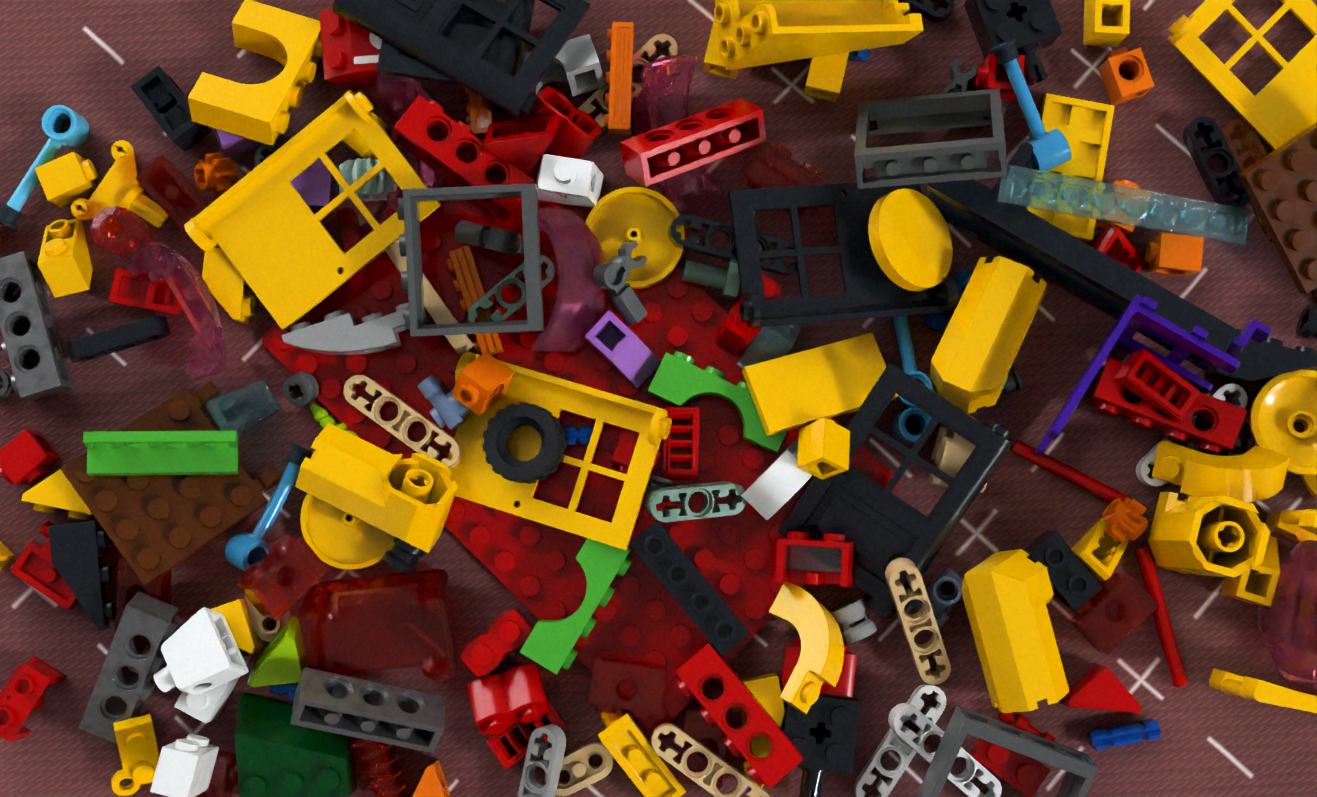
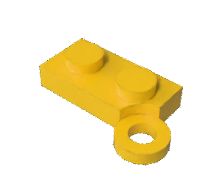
M151 714L113 723L123 769L113 775L111 787L113 792L119 796L132 795L139 790L141 784L153 782L159 760V752ZM124 779L133 780L130 785H120V782Z

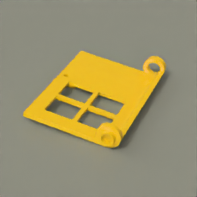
M1205 0L1188 18L1182 15L1168 28L1172 34L1167 40L1273 150H1276L1317 122V5L1312 0H1280L1283 5L1256 30L1232 5L1235 0ZM1288 10L1314 35L1289 62L1263 37ZM1224 11L1250 36L1225 64L1198 38ZM1255 43L1281 68L1256 96L1229 70Z
M348 90L343 97L197 216L184 224L189 237L202 250L209 252L217 244L220 246L284 331L399 240V235H405L404 220L398 219L397 212L380 225L356 194V191L384 169L387 170L401 190L428 188L370 111L374 107L361 91L355 94ZM356 129L380 162L352 185H349L326 152ZM320 158L344 191L314 214L291 184V181ZM350 198L374 230L344 254L320 221ZM438 201L419 202L420 222L439 208L441 204Z
M465 351L462 354L456 367L455 382L458 379L460 370L480 357V354ZM500 361L514 372L505 397L480 416L471 411L464 417L466 422L457 429L455 439L462 446L463 457L455 467L449 468L451 472L449 478L451 482L455 480L458 486L455 496L627 551L661 439L666 440L671 429L672 419L667 418V410ZM520 402H527L550 411L556 418H559L561 410H565L596 420L584 460L563 455L565 456L563 459L564 463L581 468L568 509L534 499L538 481L528 484L502 478V475L496 474L492 470L491 464L487 463L485 459L486 453L483 451L482 446L484 444L483 434L484 430H487V423L490 418L493 419L498 410L505 409L507 405L512 403L517 405ZM604 422L639 433L627 474L591 463ZM520 426L509 436L508 449L511 455L519 461L533 459L541 449V436L531 426ZM451 452L449 453L448 459H451L453 457V454ZM589 470L624 481L612 523L576 512Z

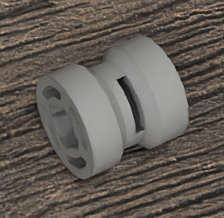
M862 597L847 602L830 612L842 628L841 634L845 645L862 640L877 631L873 620L868 619L865 613L867 607Z

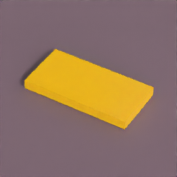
M868 333L744 367L742 373L766 436H771L809 425L820 418L830 419L858 411L886 369V364L873 333ZM895 394L891 401L895 400L898 397V394Z

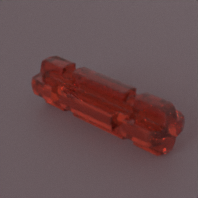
M351 207L339 210L336 214L338 225H341L339 230L345 253L363 239L361 228L357 226L359 224L357 213ZM369 264L366 265V266H365L363 269H361V270L367 269L368 266H369Z

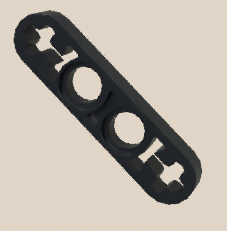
M687 214L678 216L670 224L668 236L674 246L737 263L732 226ZM684 223L689 224V230L695 233H700L702 227H706L707 230L702 238V246L697 245L700 237L691 235L686 241L682 240L681 233L676 231V227L681 228ZM721 231L726 234L729 240L726 249L716 250L711 246L710 236L713 232ZM756 233L757 242L761 245L762 251H770V245L774 246L773 250L794 249L793 242ZM791 257L795 259V263H791L787 268L783 266L784 261L782 259H770V264L765 262L767 259H761V270L778 275H791L797 272L796 257Z

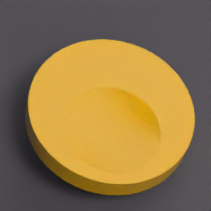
M644 187L620 188L605 195L592 208L584 226V248L591 266L595 269L600 263H606L613 256H618V250L624 242L636 241L638 245L631 252L632 259L636 256H646L647 261L640 268H632L631 274L627 277L625 283H629L632 289H643L663 281L674 271L684 250L674 246L668 236L669 226L673 220L680 216L679 212L666 197ZM684 225L681 228L676 227V231L681 233V239L685 240Z
M907 188L895 190L877 200L870 213L868 234L874 257L885 275L896 285L909 291H923L941 283L950 270L953 248L948 226L938 208L922 193Z
M308 493L305 496L300 514L302 534L310 550L326 564L346 570L367 568L382 561L385 552L391 550L394 546V536Z

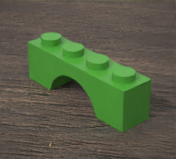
M675 351L674 355L665 353L648 389L649 395L674 407H682L691 399L704 395L723 398L738 411L743 424L744 440L773 454L778 452L787 431L766 436L747 383L739 381L738 385H734L724 380L726 374L718 369L707 366L706 370L694 366L692 365L694 359L682 352Z
M587 538L576 556V560L585 573L587 582L586 595L581 606L572 615L563 619L538 620L521 648L520 653L556 675L561 667L568 671L578 654V651L573 649L575 643L580 636L587 639L597 622L591 616L598 605L603 608L606 607L615 591L614 588L610 587V584L616 574L623 577L632 563L633 558L628 556L631 548L628 547L626 551Z

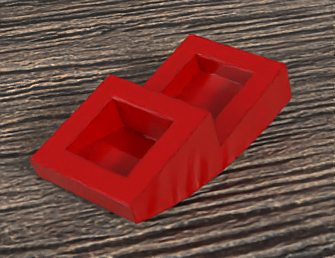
M116 267L108 302L180 316L187 282Z

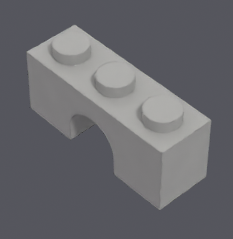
M590 34L566 41L536 84L535 97H537V93L543 85L555 81L568 85L572 96L605 87L601 65ZM531 52L526 53V59L529 57Z

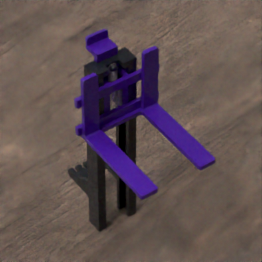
M1022 143L1007 165V177H1000L992 190L974 179L927 183L926 190L930 192L927 198L938 208L946 222L1013 261L1028 266L1039 276L1117 320L1033 453L1040 458L1052 439L1055 440L1062 431L1114 345L1130 354L1144 348L1200 392L1208 394L1213 385L1179 365L1184 360H1187L1202 370L1207 371L1214 364L1232 374L1241 364L1240 361L1233 357L1244 349L1250 338L1258 343L1265 340L1270 335L1271 328L1252 319L1243 327L1237 337L1236 335L1239 330L1023 208V176L1033 153V146L1030 143ZM1138 332L1170 352L1164 357L1132 337Z

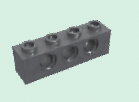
M22 251L0 258V328L4 338L1 348L5 358L11 363L13 371L11 384L14 391L20 398L35 401L74 389L43 275L37 265L38 257ZM20 286L21 296L17 301L13 302L11 298L12 292ZM29 319L30 330L22 336L21 325ZM38 352L40 362L36 368L32 369L30 367V359Z
M139 591L130 600L123 612L79 729L117 744L113 723L143 715L138 710L141 703L146 705L154 690L155 684L150 682L152 675L160 671L165 662L161 646L179 627V623L174 621L179 610L178 607ZM139 635L145 636L150 643L142 641ZM127 666L133 667L137 673L130 671ZM115 696L122 698L125 703L120 702Z
M304 667L295 691L290 724L434 753L444 731L445 697Z

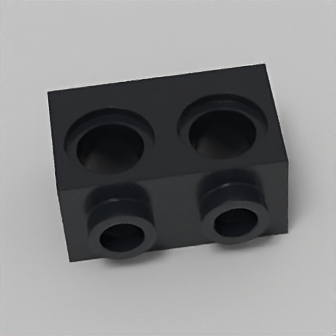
M157 66L131 86L132 90L169 138L182 150H188L212 131L209 126L191 120L188 98L160 66Z
M1046 531L1024 549L1029 554L1027 558L1034 563L1039 561L1047 567L1054 597L1063 608L1076 610L1102 589V586L1057 531Z

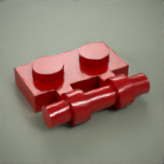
M46 521L41 526L39 532L49 538L48 526L55 525L50 521ZM50 538L44 546L36 541H30L10 572L65 609L73 610L79 601L52 563ZM103 557V564H105L107 559Z
M1000 712L998 715V719L1006 724L1055 742V738L1046 731L1042 733L1028 723L1029 719L1020 712L1017 714L1014 712ZM982 739L979 740L970 753L974 759L1026 797H1033L1051 771L1036 759Z

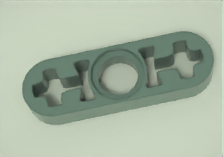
M541 255V264L546 267L543 273L546 279L542 280L543 289L553 279L555 269L552 261L548 257ZM524 262L470 307L467 314L468 323L475 322L478 316L475 311L477 308L480 307L481 310L485 311L494 304L488 300L492 295L496 303L507 311L504 315H501L499 309H497L490 316L492 322L504 321L526 303V285L515 277L518 273H521L522 278H525ZM507 284L516 285L521 291L520 300L515 304L504 302L501 298L503 286Z
M730 481L655 488L647 494L644 507L650 517L660 522H675L736 515L744 509L747 501L741 496L745 492L743 487ZM695 492H701L704 498L702 507L697 511H691L688 506L690 496ZM729 492L735 495L734 499L729 500L728 504L714 501V496L726 497L729 495ZM664 498L671 502H678L679 507L674 505L665 506L662 512L656 509V504L661 503Z

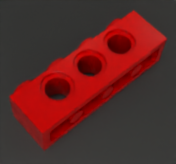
M418 95L393 128L391 135L393 141L456 187L533 184L535 182L530 177V174L485 150L483 142L473 135V131L468 125L459 120L455 122L444 114L443 108L434 100H426ZM437 130L443 134L444 140L434 141L428 136L427 132ZM459 151L468 152L472 156L473 161L470 163L462 162L456 153ZM494 172L498 174L502 183L493 184L489 182L485 173ZM521 198L481 199L475 201L506 223L520 204Z
M739 98L621 141L620 147L625 174L647 187L766 142L763 109Z
M1110 357L1107 359L1089 400V404L1096 406V411L1110 417H1115L1118 414L1128 418L1131 425L1143 430L1154 428L1164 432L1163 436L1173 442L1184 443L1187 441L1198 445V450L1203 453L1225 456L1233 449L1247 413L1246 409L1200 392L1182 420L1177 421L1172 417L1162 416L1158 412L1157 407L1139 397L1140 401L1137 404L1128 403L1124 399L1123 391L1127 390V388L1114 379L1124 363ZM1138 369L1135 376L1138 378L1143 370ZM1152 374L1146 382L1149 387L1157 375ZM1165 382L1158 394L1162 396L1170 384ZM1178 389L1170 403L1175 405L1183 392ZM1192 416L1203 417L1207 421L1208 429L1202 431L1195 428L1192 423Z
M708 643L675 671L681 678L676 682L679 688L689 699L694 696L703 706L699 711L712 728L719 725L727 735L723 742L735 757H738L740 754L744 756L750 764L746 769L760 787L765 783L769 789L772 788L806 759L712 644ZM718 678L723 683L724 691L718 699L713 700L707 696L705 686L710 679ZM737 706L743 708L747 713V722L739 729L734 728L728 720L729 712ZM759 735L765 736L771 743V751L766 757H758L752 751V741Z

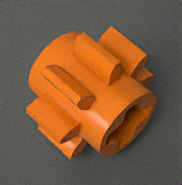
M221 152L205 154V159L199 160L200 164H197L194 168V178L197 186L204 190V192L210 191L211 197L221 196L239 180V172L235 162L230 160L229 157L223 158Z
M1126 497L1124 501L1120 498L1113 500L1106 507L1102 515V519L1108 523L1104 531L1115 540L1119 539L1122 542L1126 538L1131 541L1137 539L1148 525V520L1142 516L1147 508L1134 498L1131 500Z

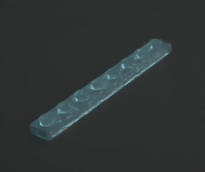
M1007 165V177H1001L998 195L999 203L1174 234L1204 237V239L1231 244L1246 243L1250 217L1249 209L1013 165Z

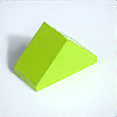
M292 616L255 660L248 678V685L251 687L299 682L304 667L307 668L309 660L298 618Z

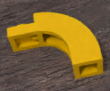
M1163 440L1157 447L1152 476L1181 486L1180 493L1194 497L1224 495L1245 502H1255L1268 499L1283 489L1290 456L1256 445L1241 455L1219 456L1199 452Z
M786 581L782 585L769 613L783 625L798 631L801 639V653L780 698L796 710L807 714L811 705L817 701L823 682L836 687L844 661V643L839 625L832 614L810 593Z

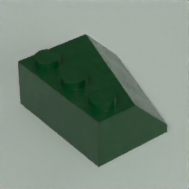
M241 693L234 733L239 797L350 796L357 790L353 737L292 725L290 723L293 705L279 700H269L256 697L253 694Z

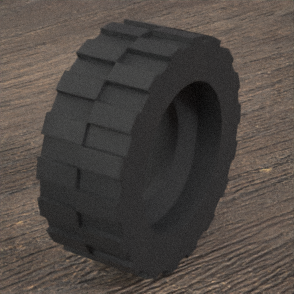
M520 402L517 405L512 403L507 405L505 409L498 410L494 418H490L487 423V430H484L483 434L484 444H482L483 451L486 453L485 459L493 467L492 470L496 474L502 475V478L518 483H536L538 480L543 481L547 479L551 473H555L559 463L563 462L565 457L563 456L564 450L567 447V442H565L564 438L566 434L560 426L561 422L550 411L527 402ZM520 426H531L541 436L542 444L539 453L528 461L515 459L508 449L510 434Z

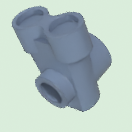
M432 375L417 386L426 400H429L434 406L430 410V414L441 428L447 425L449 429L455 430L466 422L464 417L471 410L452 396L453 390L447 393V389L439 377L435 378Z
M951 567L926 587L939 629L950 618L947 613L962 595L961 586L963 578ZM946 581L953 583L955 587L954 592L951 594L943 593L941 591L942 583ZM914 599L909 601L918 611L921 609V600Z

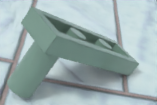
M686 260L682 281L721 289L719 299L733 302L738 296L740 286L737 263L727 261L726 269Z

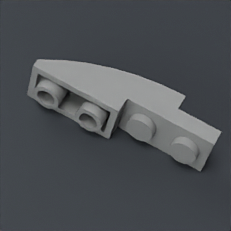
M409 302L397 306L395 313L383 316L382 313L365 316L362 318L363 323L359 325L356 317L351 313L345 314L344 310L335 311L325 315V321L314 325H311V322H302L291 326V332L281 336L283 342L290 346L322 354L359 355L386 351L402 346L398 333L408 330L405 329L403 309L409 307ZM425 308V324H426V323L431 322V320H430L429 313H428V311H427L426 308Z

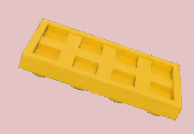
M1046 93L1042 101L1040 118L1046 132L1057 128L1065 136L1071 150V160L1038 176L1032 171L1030 172L1024 208L1077 239L1089 243L1093 240L1115 106Z

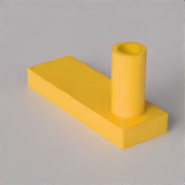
M616 705L606 706L601 712V719L606 729L600 732L598 736L602 744L643 796L680 797L686 793L682 783L666 762L656 754L649 740L629 714L623 715L621 709Z

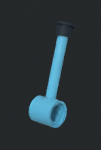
M55 105L46 110L42 117V128L45 134L49 136V139L7 204L3 202L0 206V222L14 230L18 228L16 223L22 215L20 212L21 208L39 182L34 168L52 161L62 145L68 147L79 146L89 135L87 120L67 106ZM70 119V128L66 132L61 133V125L64 121Z

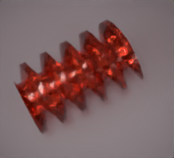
M118 206L107 207L99 211L91 225V234L94 241L102 248L121 258L134 262L143 261L156 250L158 239L153 226L126 208Z
M359 739L349 746L350 750H358L362 753L353 760V763L363 764L366 767L357 774V777L368 778L370 781L361 788L362 792H373V797H412L410 794H400L408 786V782L406 780H396L404 772V768L402 766H392L400 758L398 752H388L394 745Z

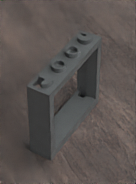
M1000 88L858 102L854 153L857 188L864 189L1007 177L1006 141ZM990 110L991 117L983 118V111ZM877 120L878 127L870 128V121ZM992 125L993 137L868 148L870 135ZM998 157V166L987 167V158ZM866 168H875V176L866 177Z
M533 183L402 189L403 198H398L399 208H397L398 219L404 220L405 235H399V250L401 257L406 256L407 271L401 272L402 292L408 293L409 307L403 309V319H405V329H410V336L543 331L544 314L537 185ZM521 198L527 320L425 325L419 202Z
M957 705L916 797H939L967 734L1067 771L1056 797H1085L1099 767L1086 753Z

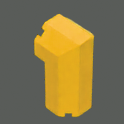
M1002 256L994 257L991 263H986L987 257H980L931 359L930 379L936 388L937 394L967 414L976 412L977 409L984 406L987 408L996 405L1007 381L1009 370L1040 306L1047 287V283L1042 278L1039 283L1032 279L1035 272L1028 266Z
M328 423L311 445V448L315 449L311 458L305 457L295 487L429 553L441 535L458 488L455 480L451 482L449 478L451 472L448 466L424 453H412L411 458L401 459L403 454L393 455Z
M1160 492L1148 538L1156 566L1183 574L1236 578L1243 574V571L1255 567L1263 562L1270 531L1266 524L1260 521L1256 514L1259 512L1253 503L1224 495L1207 497L1188 495V498H1185L1183 501L1177 499L1179 493Z
M1022 549L995 552L965 573L961 586L962 597L992 706L998 707L1002 713L1033 711L1039 709L1037 701L1047 699L1048 705L1059 702L1070 692L1046 606L1054 596L1047 567L1039 561L1034 563L1027 558L1029 554Z

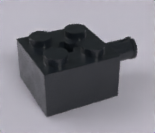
M966 0L964 7L984 59L989 54H995L990 53L989 50L1016 38L1018 42L1015 43L1018 54L1025 55L1024 77L1027 86L1034 85V81L1040 83L1048 78L1037 50L1051 46L1062 33L1050 0Z
M819 694L817 701L811 705L807 714L796 710L784 701L785 714L781 729L806 758L797 766L802 770L799 797H809L810 790L811 797H821L824 773H828V771L852 775L861 701L856 697L846 698ZM818 722H821L822 726L826 729V733H821L819 738H815L810 729L817 728Z

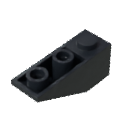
M1237 329V330H1239L1238 333H1237V335H1236L1237 337H1238V335H1239L1240 332H1241L1240 329ZM1267 337L1261 343L1250 338L1244 349L1233 357L1241 362L1235 372L1230 374L1213 364L1205 371L1204 376L1238 385L1301 369H1308L1317 366V350L1304 346H1296L1295 349L1282 346L1283 341Z
M98 521L48 526L53 565L99 630L110 628L109 621L115 620L113 599L107 600L105 585H111V570L109 563L103 564L102 549L108 548L107 533L103 528H100Z

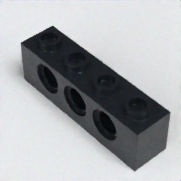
M658 521L629 543L721 656H724L750 634Z

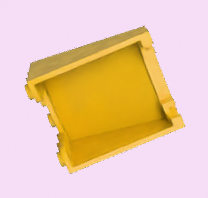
M715 0L714 18L716 23L719 24L721 36L720 54L724 58L726 70L906 43L924 31L921 13H912L904 16L903 14L910 10L909 3H898V0Z

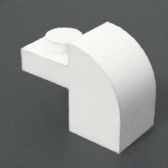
M798 437L741 495L766 520L772 517L812 476L797 468Z

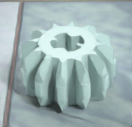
M371 158L347 160L339 165V171L349 185H352L380 161ZM384 169L356 191V194L365 202L388 200L396 195V187L398 185L387 170ZM339 185V193H342L344 190Z

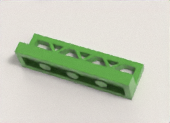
M237 430L83 432V443L87 447L88 476L238 474L239 439Z

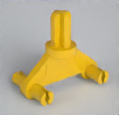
M124 140L116 141L111 147L112 157L116 161L89 200L79 198L72 203V215L79 220H89L113 213H120L121 211L127 215L131 211L154 227L160 228L166 222L169 211L143 194L144 188L139 186L140 182L138 180L133 146Z

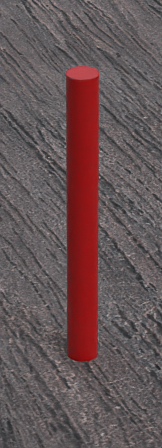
M1015 439L1014 444L1010 448V452L1110 503L1117 498H1120L1122 501L1126 497L1131 500L1133 499L1045 453L1040 458L1033 454L1036 450L1035 448Z
M1150 547L1136 548V555L1174 687L1187 685V677Z

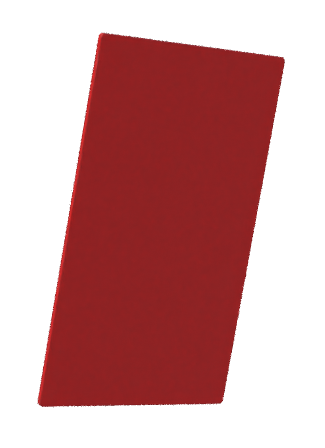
M496 113L497 123L518 120L513 116L506 117V114ZM547 149L544 154L552 155ZM459 151L456 153L462 162L470 163L473 161L472 156L468 152ZM541 158L530 172V177L535 181ZM433 169L422 179L428 188L456 187ZM494 172L485 173L489 182L493 184L502 183L498 174ZM601 191L600 199L605 196V194H604L602 191ZM475 200L438 201L441 206L420 222L422 271L458 323H466L468 312L463 313L460 304L463 296L461 291H456L453 279H457L455 271L450 272L446 259L450 258L449 251L468 246L469 244L455 240L457 224L460 220L474 222L520 234L521 239H523L521 202L506 223ZM538 200L540 253L552 261L555 269L553 279L542 289L544 330L498 333L504 352L493 355V357L503 362L662 409L664 407H674L648 394V389L658 368L637 389L585 339V335L609 310L626 325L608 298V290L598 288L593 282L592 274L594 269L587 258L583 241L585 222L592 208ZM398 204L379 222L380 225L397 212ZM372 228L363 238L370 234L374 229ZM469 245L472 249L485 293L524 262V254L517 253L513 256ZM384 251L293 325L302 322H311V325L325 321V315L344 310L345 314L351 313L355 316L358 325L363 323V317L374 313H382L383 316L395 313L397 306L409 302L408 293L402 292L401 273L386 251ZM541 264L542 280L546 279V277L543 274L546 270V267L543 264ZM678 265L667 278L656 285L643 289H633L648 314L639 323L626 326L637 335L661 362L666 352L674 355L675 351H679L694 359L692 365L706 370L707 366L718 369L726 374L724 380L738 385L739 381L746 383L742 373L744 367L774 359L754 339L739 354L716 341L717 331L728 313L698 284L682 281L683 270ZM518 273L515 277L526 285L525 278L523 279L521 273ZM507 284L501 289V298L508 304H515L521 298V291L516 285ZM493 295L488 298V300L494 303L490 307L492 314L497 309H499L501 315L507 312L496 303ZM527 303L523 304L504 321L527 320ZM429 314L431 322L426 323L425 325L436 324L431 315ZM277 323L263 336V345L293 375L300 371H306L316 379L319 386V395L316 398L341 423H345L348 430L356 433L359 438L393 455L403 454L401 459H409L412 453L417 452L352 406L345 399L343 393L346 381L355 375L367 376L440 427L430 414V410L434 406L429 400H426L417 386L426 378L434 375L435 378L439 377L447 389V393H449L455 387V371L461 357L445 335L411 337L410 329L398 333L402 346L386 351L359 355L322 354L290 346L283 342L281 336L291 332L290 327L284 331ZM467 334L472 343L477 341L475 334ZM474 347L468 350L469 352L476 353ZM367 383L364 386L357 384L354 388L358 393L356 400L359 397H363L374 403L377 397L366 392ZM712 395L693 398L682 407L700 408L698 480H668L677 482L676 486L730 481L740 485L746 491L798 437L799 428L788 430L778 452L773 454L743 439L742 420L738 411L731 403L723 398ZM387 402L381 407L380 414L383 420L392 421L397 417L398 407L394 402ZM561 410L558 418L561 422L560 426H575L576 428L586 425L594 426L596 422L595 419ZM671 418V425L692 426V419ZM830 418L831 420L835 421L836 424H838V425L844 427V426H843L839 421H837L835 418ZM422 422L413 423L408 430L409 438L414 442L421 441L426 435L425 425ZM604 422L591 462L592 464L615 470L618 463L613 462L611 458L625 428ZM447 425L441 428L455 438L457 429L451 430ZM435 432L432 442L424 450L427 451L428 447L432 446L440 451V461L444 458L448 459L452 445L449 444L446 447L434 441L439 436ZM671 433V440H692V433ZM661 439L658 449L662 452L654 471H651V475L663 478L664 439ZM576 443V445L567 446L563 455L583 461L588 445ZM861 445L849 463L884 488L893 477V474L863 445ZM671 447L670 454H691V448ZM670 461V468L691 469V462ZM560 462L555 473H551L543 481H538L533 498L568 509L581 468ZM589 470L576 512L612 523L624 481ZM813 475L768 520L746 502L744 509L732 516L660 522L647 514L644 502L648 493L644 494L629 543L658 521L747 628L750 634L722 656L727 663L773 617L769 610L784 582H775L777 539L787 538L778 530L814 478ZM899 481L891 493H893L898 488ZM695 492L690 496L688 506L691 511H697L702 507L704 502L702 493ZM729 492V495L726 497L714 496V501L728 504L729 500L734 499L735 495ZM454 496L444 526L539 620L563 619L579 609L586 595L587 582L585 573L576 560V556L587 538ZM663 498L661 503L656 504V509L663 512L665 506H679L678 502H671ZM629 544L628 547L631 548L628 556L633 558L632 563L623 577L616 574L610 584V587L615 589L612 597L605 608L600 605L597 606L591 616L597 620L587 639L581 636L578 638L573 649L578 651L576 657L653 733L654 729L659 725L670 723L693 699H689L676 682L681 678L675 671L708 643H712ZM792 547L791 565L822 566L824 564L803 548ZM787 581L789 583L797 585L800 588L806 583L797 581Z

